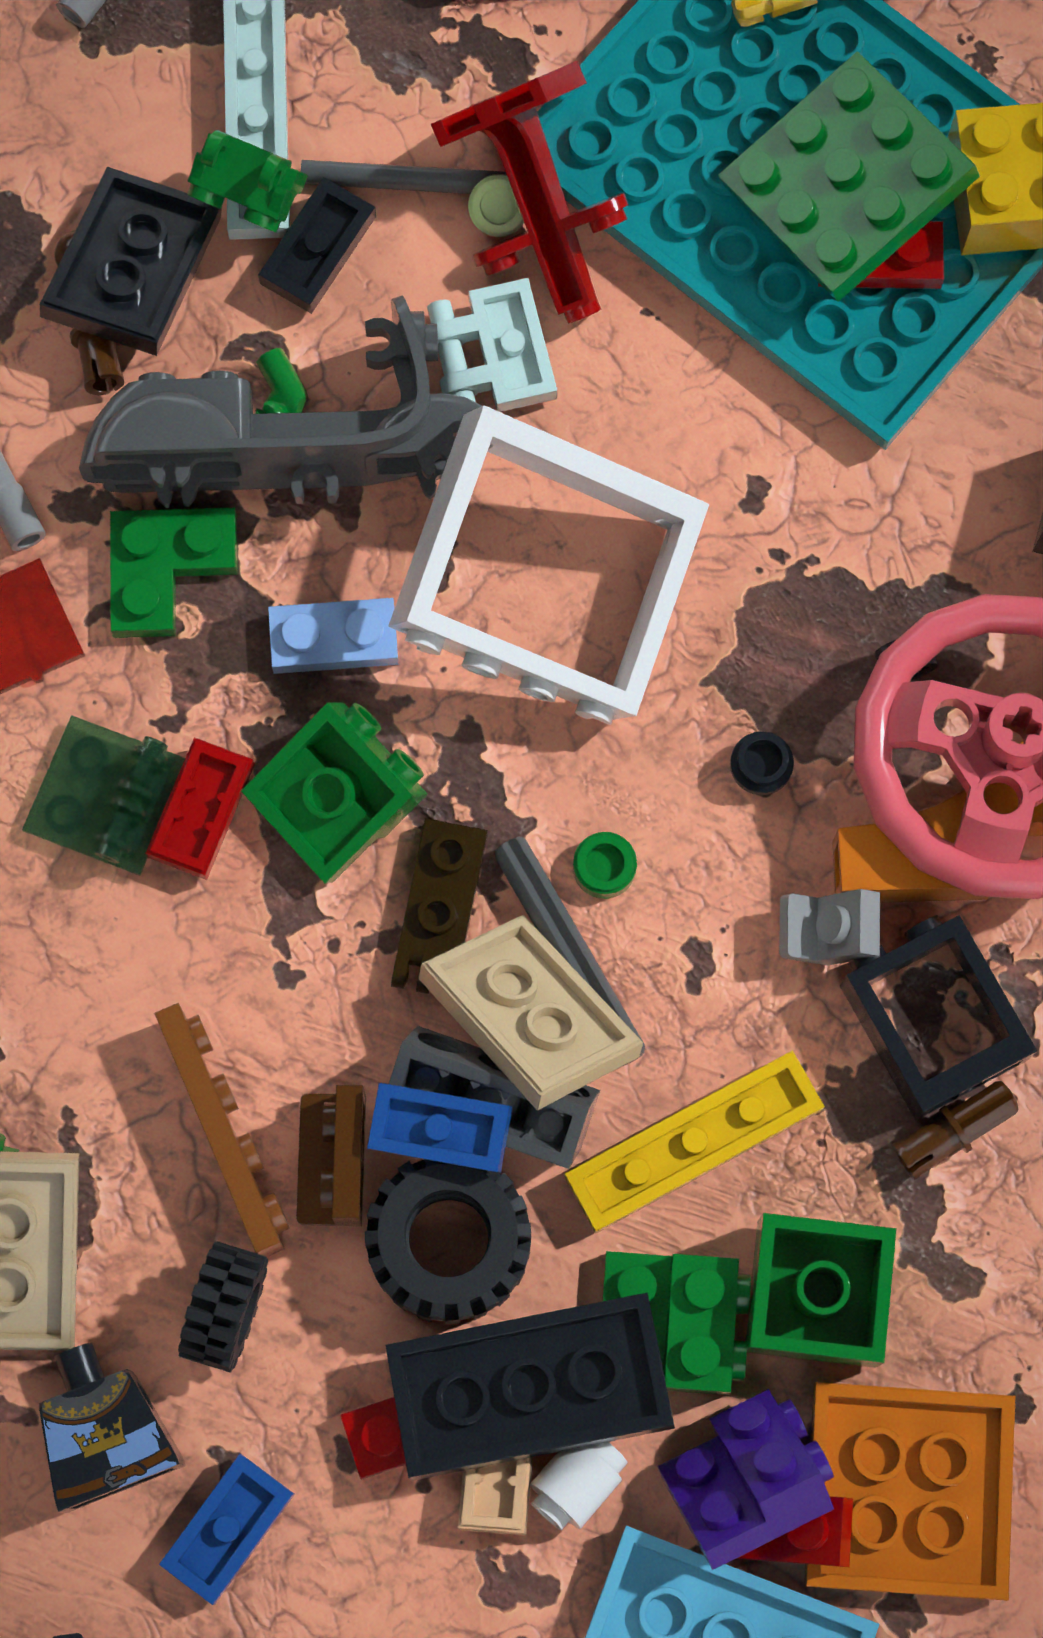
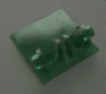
M71 715L22 831L141 876L148 859L146 851L185 758L166 751L168 745L155 738L145 736L143 741H139Z

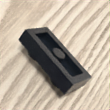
M323 177L259 272L260 284L312 314L375 220V206Z

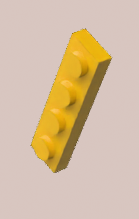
M792 1050L566 1172L564 1177L596 1234L821 1112L825 1106Z

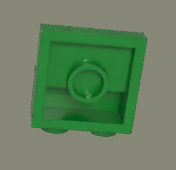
M327 702L241 790L324 884L333 883L376 839L385 838L428 795L417 783L424 776L418 764L400 749H396L391 754L375 737L381 731L380 724L370 712L357 703H353L348 708L345 703Z
M606 1251L602 1301L648 1292L667 1391L729 1395L731 1393L732 1380L744 1381L747 1341L734 1340L736 1314H748L751 1275L738 1274L739 1259L684 1254L663 1256Z

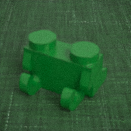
M215 130L212 134H208L202 152L196 153L187 181L191 183L187 195L219 209L222 208L224 200L227 198L246 207L242 219L277 233L281 221H286L294 198L302 192L308 175L291 168L292 161Z

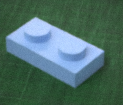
M394 598L268 607L273 673L399 665L396 630L388 627L395 608Z

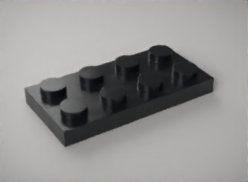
M648 1292L385 1345L407 1473L411 1481L675 1429Z

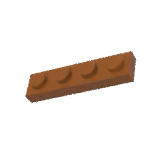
M179 1003L155 1012L154 1014L255 1253L268 1257L284 1250L285 1248L278 1233L290 1229L275 1193L273 1192L262 1197L253 1173L264 1169L249 1132L239 1137L236 1136L228 1114L239 1108L224 1073L213 1078L211 1077L202 1055L214 1049L199 1015L187 1019Z

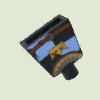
M92 1343L71 1348L54 1357L67 1392L39 1403V1411L54 1499L58 1512L69 1513L186 1466L180 1451L133 1371L125 1369L104 1377Z

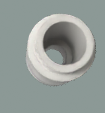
M609 1442L557 1452L531 1482L530 1486L538 1494L531 1504L546 1520L559 1530H562L568 1522L581 1529L622 1481L619 1473L628 1462Z

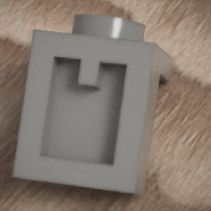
M857 889L819 898L794 893L781 896L780 956L785 959L826 966L850 962L853 959L880 956V892Z

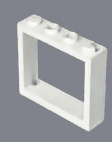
M483 405L464 414L388 627L407 634L405 641L416 645L419 651L440 655L441 650L444 649L463 657L461 666L470 672L492 679H497L499 673L519 680L521 681L519 690L526 695L547 702H555L556 696L575 703L577 704L575 713L585 719L594 718L611 725L612 720L637 716L709 504ZM487 452L667 529L613 686L431 611Z

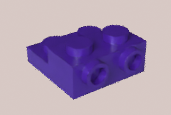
M769 1389L709 1418L716 1434L715 1438L657 1466L665 1486L712 1570L834 1510L824 1483L834 1478L825 1454L816 1440L805 1446L802 1444L800 1439L808 1434L796 1407L790 1399L778 1404Z

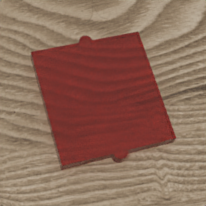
M40 558L0 575V694L31 680L35 683H41L44 680L45 674L85 656Z

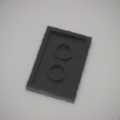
M107 167L39 304L40 317L157 356L218 226L222 208L219 209L188 196L186 192Z

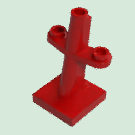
M578 60L431 123L440 147L478 131L485 133L491 139L500 155L527 229L526 232L473 254L476 267L483 266L486 276L495 274L518 264L520 260L516 251L533 245L558 315L564 313L568 324L602 310L588 272L575 227L589 223L593 233L605 230L627 220L623 208L628 205L625 193H621L569 213L536 107L587 84Z

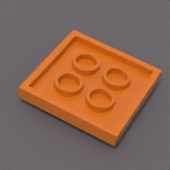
M815 1382L813 1388L811 1442L817 1441L832 1469L834 1478L824 1482L829 1496L853 1498L849 1568L805 1564L804 1586L1009 1601L1016 1396Z

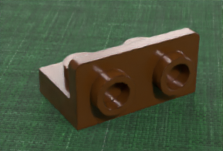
M336 1085V1094H304L301 1097L296 1219L300 1225L362 1227L366 1094L363 1085Z

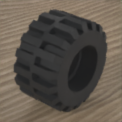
M427 1159L413 1164L409 1160L398 1167V1173L391 1180L386 1178L378 1188L379 1195L375 1202L370 1204L367 1213L368 1224L367 1231H365V1246L368 1253V1261L383 1291L404 1311L408 1310L417 1315L419 1319L429 1322L438 1320L445 1321L446 1324H459L461 1320L481 1318L497 1305L500 1307L510 1297V1293L516 1285H519L525 1274L531 1247V1223L527 1214V1206L522 1195L519 1196L515 1190L514 1182L505 1173L501 1175L499 1172ZM445 1200L460 1201L472 1206L483 1218L488 1231L487 1249L481 1261L469 1272L454 1277L437 1276L422 1268L415 1260L409 1243L410 1229L416 1216L429 1205Z

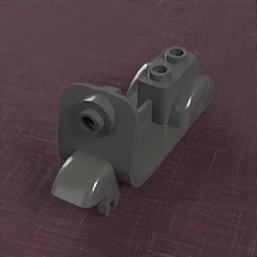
M402 295L391 299L393 322L385 318H372L365 321L366 337L380 336L390 342L389 346L383 351L366 352L367 367L374 370H385L393 366L401 393V401L397 407L376 411L253 414L251 384L246 379L238 378V375L233 372L210 371L202 374L201 378L176 379L168 373L151 372L139 376L138 381L126 384L109 400L95 418L84 442L79 470L85 481L103 483L104 488L110 492H157L158 499L165 508L170 507L172 492L180 491L185 507H189L195 501L197 491L291 488L296 504H304V488H326L328 502L336 503L339 497V487L370 486L413 476L418 477L424 495L428 499H432L437 491L436 481L442 477L464 414L482 405L463 396L446 393L430 394L426 361H438L437 323L425 324L424 311H410Z

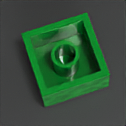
M763 1213L757 1221L745 1340L747 1341V1353L873 1368L885 1362L897 1228Z

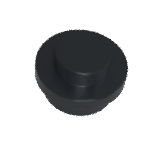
M763 731L750 733L743 737L735 745L730 759V769L736 783L745 791L756 795H768L782 789L789 781L794 768V758L788 744L781 737Z

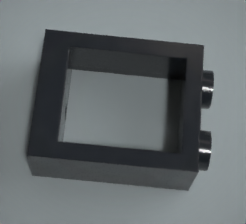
M938 915L928 918L904 933L908 941L906 944L887 954L882 945H880V956L851 960L848 965L852 972L845 976L840 985L915 1121L1025 1063L1037 1052L1036 1047L960 915L943 924ZM948 944L1003 1040L924 1081L871 985Z

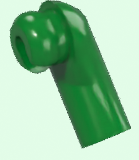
M275 348L261 355L256 361V365L271 391L263 404V408H256L254 414L302 413L308 399V394L282 348Z

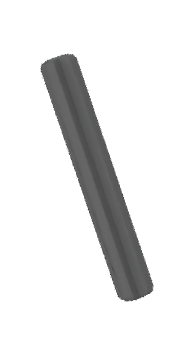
M519 836L503 843L495 850L496 860L535 928L641 1039L527 840ZM643 1042V1046H642V1049H641L640 1056H642V1055L644 1054V1051H645V1044H644V1042Z

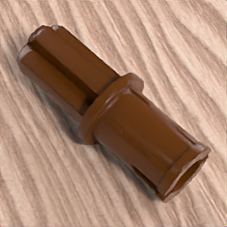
M996 1081L950 1111L947 1107L943 1106L939 1109L940 1116L899 1142L893 1143L892 1147L896 1154H899L898 1158L913 1180H916L920 1175L933 1168V1166L958 1151L963 1150L965 1153L971 1151L972 1146L970 1143L1018 1112V1102L1008 1086L1002 1081Z

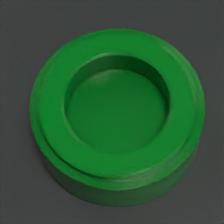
M612 832L592 834L585 838L575 851L573 859L575 880L584 892L593 897L607 899L619 896L631 886L635 878L637 869L636 853L631 844L618 834Z

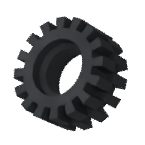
M218 1241L213 1243L212 1249L209 1250L206 1256V1262L202 1265L199 1272L197 1285L195 1284L191 1295L193 1296L191 1304L187 1307L185 1314L186 1322L182 1327L181 1341L178 1346L179 1357L229 1373L232 1372V1369L237 1365L238 1357L242 1354L245 1339H248L251 1323L258 1309V1300L262 1295L264 1287L262 1284L267 1274L268 1259L266 1256Z

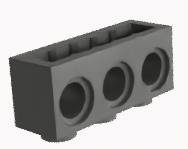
M417 1026L402 1041L389 1081L390 1085L512 1106L506 1147L567 1169L571 1167L582 1148L600 1093L599 1089L585 1085L537 1111L480 1047Z

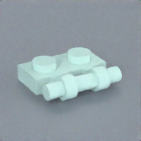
M529 278L468 291L472 311L470 315L455 318L451 302L446 299L434 301L427 306L431 324L437 323L438 354L444 377L439 381L442 393L463 396L476 402L475 396L478 393L492 390L496 410L499 412L557 399V387ZM479 340L485 365L468 369L462 345L466 342Z

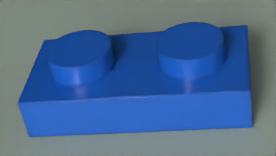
M379 1083L367 1149L501 1173L513 1107Z
M239 1454L159 1565L210 1604L215 1605L295 1493L244 1455Z

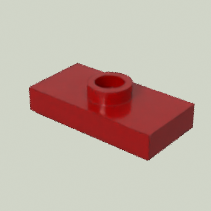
M194 737L146 851L147 857L207 880L243 795L241 790L247 785L255 766L254 760Z

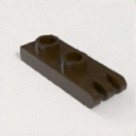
M425 818L392 974L391 987L404 989L409 977V965L421 968L422 963L466 942L488 830ZM418 979L416 992L429 994L430 991Z

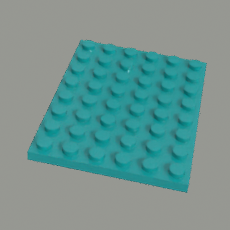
M638 0L580 64L587 84L546 102L537 111L565 200L577 210H580L615 195L625 193L628 205L623 209L627 220L605 229V232L877 445L886 450L1043 268V248L961 255L953 200L930 220L943 221L944 281L941 289L855 287L837 302L823 287H818V282L724 187L718 175L857 51L947 138L956 110L1020 104L883 0H817V4L775 18H771L769 13L763 15V22L748 27L738 24L732 10V0Z

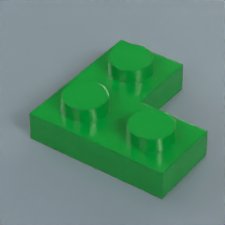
M235 508L110 511V610L113 638L176 636L177 576L238 575L237 514Z

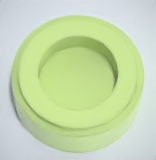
M493 174L483 178L476 184L468 201V211L474 225L481 232L494 237L508 236L519 230L524 224V220L507 175Z

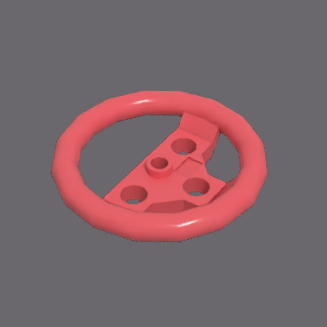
M982 594L925 614L880 654L855 707L853 767L876 826L918 870L974 896L1040 899L1043 898V856L1033 860L1019 859L1030 829L1034 807L1043 803V700L1027 693H1015L1003 698L934 680L910 682L912 677L945 647L986 633L1034 635L1043 639V597ZM945 706L960 709L968 719V731L963 735L955 737L943 734L935 725V711ZM1013 732L1018 733L1022 737L1023 744L1012 741ZM914 748L942 755L967 793L960 826L954 843L941 838L909 804L893 764V749ZM993 783H1004L1010 786L1017 794L1018 808L1009 814H999L992 811L985 803L984 788Z

